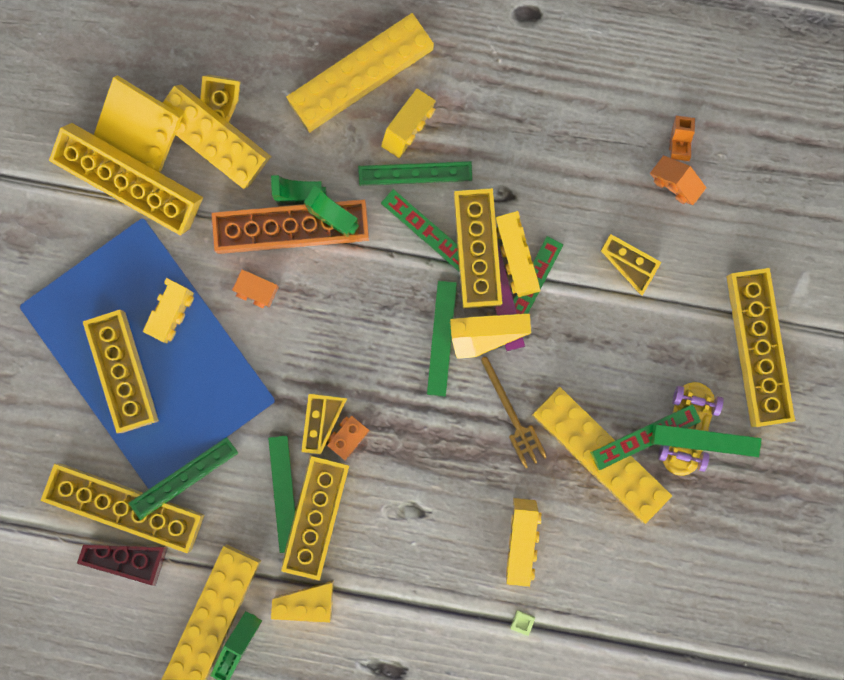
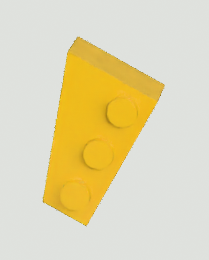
M416 89L386 128L381 147L400 159L407 147L414 141L417 132L423 129L426 123L425 120L427 118L430 119L436 109L433 107L436 100L421 90Z
M609 234L600 250L641 296H643L662 263L612 234Z
M166 278L164 282L167 285L163 295L159 294L157 298L159 303L155 310H152L143 330L144 333L164 343L173 340L177 324L182 323L186 307H190L194 300V293Z
M308 394L301 452L322 453L347 398Z
M334 580L275 596L272 599L271 619L330 623Z

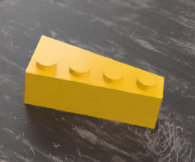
M516 211L496 217L498 228H496L497 238H502L503 246H500L502 256H507L508 264H505L508 275L512 274L513 282H510L513 293H517L519 298L540 292L519 212Z
M513 498L514 514L511 516L512 533H510L509 538L510 551H508L506 584L530 587L531 580L535 578V568H532L533 561L536 562L537 550H534L535 543L539 542V531L536 530L537 524H541L542 513L538 511L536 500Z

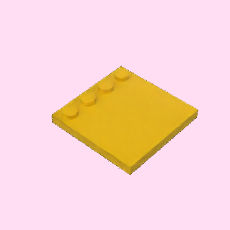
M117 75L113 77L94 136L161 173L183 115Z

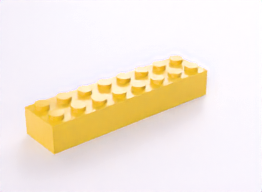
M411 13L286 96V98L310 133L433 51L434 43L414 14Z
M73 123L60 128L49 158L50 162L180 236L191 228L203 200L202 196Z
M770 268L731 273L726 278L751 427L794 422L795 416Z
M558 387L532 413V416L642 523L646 524L672 497L632 456L622 459L602 470H598L590 452L615 440L561 387Z
M61 463L53 465L40 500L184 553L192 551L205 516L196 511L166 502L139 520L130 507L129 502L143 494V492Z
M227 544L223 546L161 680H207L262 560Z

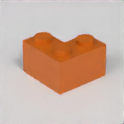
M664 155L650 172L655 179L654 183L661 188L667 187L671 192L675 193L676 200L682 204L694 205L707 188L691 166Z

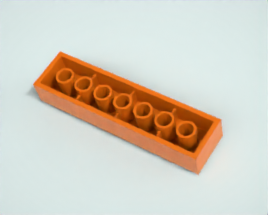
M364 199L335 202L358 218L357 224L359 227L349 237L310 214L305 205L212 213L214 251L217 254L369 241L366 201Z

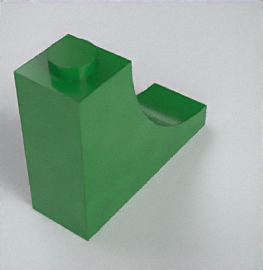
M279 175L271 176L272 196L278 205L304 204L314 186L321 189L327 195L326 187H323L322 181H296L282 178Z
M316 186L313 187L304 201L308 212L347 237L350 234L353 235L359 227L357 224L358 218L332 201L321 189Z
M245 611L225 643L210 675L217 680L231 679L245 651L258 631L262 622L261 619Z

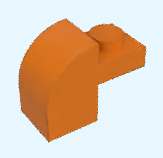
M676 115L669 144L670 158L690 161L691 142L695 133V118Z

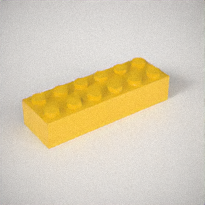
M182 84L174 86L163 101V104L183 115L175 135L243 189L253 183L272 157Z
M493 188L454 191L462 308L501 306L502 293Z
M117 310L83 321L116 432L124 433L158 422V416L126 313L122 310Z
M310 455L281 565V572L320 581L349 465Z

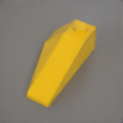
M215 75L202 76L200 100L229 122L239 101L240 81Z
M530 314L450 319L452 341L457 359L480 356L483 353L532 333Z

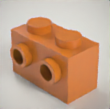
M242 269L232 290L237 293L236 297L246 301L249 298L254 300L253 304L260 308H264V306L270 308L279 286Z
M346 416L339 425L342 428L338 433L334 431L327 440L330 442L327 446L344 460H347L370 431L353 416L350 418Z

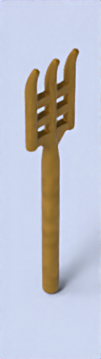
M482 357L481 362L512 424L516 428L514 435H509V438L522 464L527 469L528 466L523 454L528 452L534 463L537 464L532 449L538 447L543 458L546 459L544 448L532 425H529L528 428L521 426L488 357ZM530 431L532 436L526 438L525 433ZM520 436L522 440L516 442L515 438ZM534 439L535 444L530 446L528 441ZM524 444L526 448L520 450L519 446Z

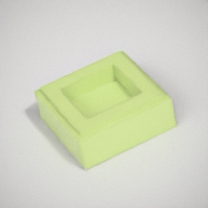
M517 610L510 629L529 636L535 617Z

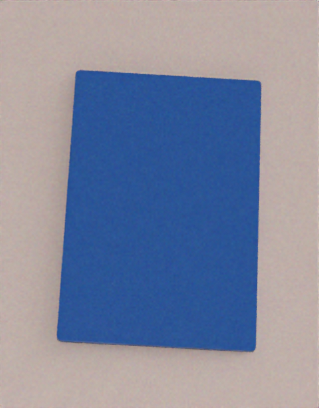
M145 219L135 222L20 305L21 311L148 489L234 433L275 402L272 394ZM166 278L194 293V300L191 306L186 307L184 311L185 317L181 324H177L175 328L176 334L173 340L168 341V343H164L143 332L152 310H155L159 303V300H157L159 294L163 295L167 285L164 284ZM117 310H122L126 313L159 420L158 422L124 433L116 432L83 325V321Z

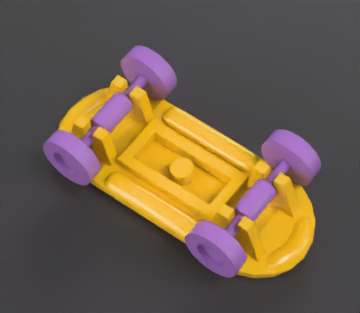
M687 383L684 386H677L672 400V404H674L673 413L693 404L701 422L689 427V429L708 431L712 415H720L724 399L719 396L714 398L712 391L702 383ZM661 445L658 460L663 461L665 468L670 473L683 476L692 473L696 468L699 471L705 472L709 462V453L703 452V450Z

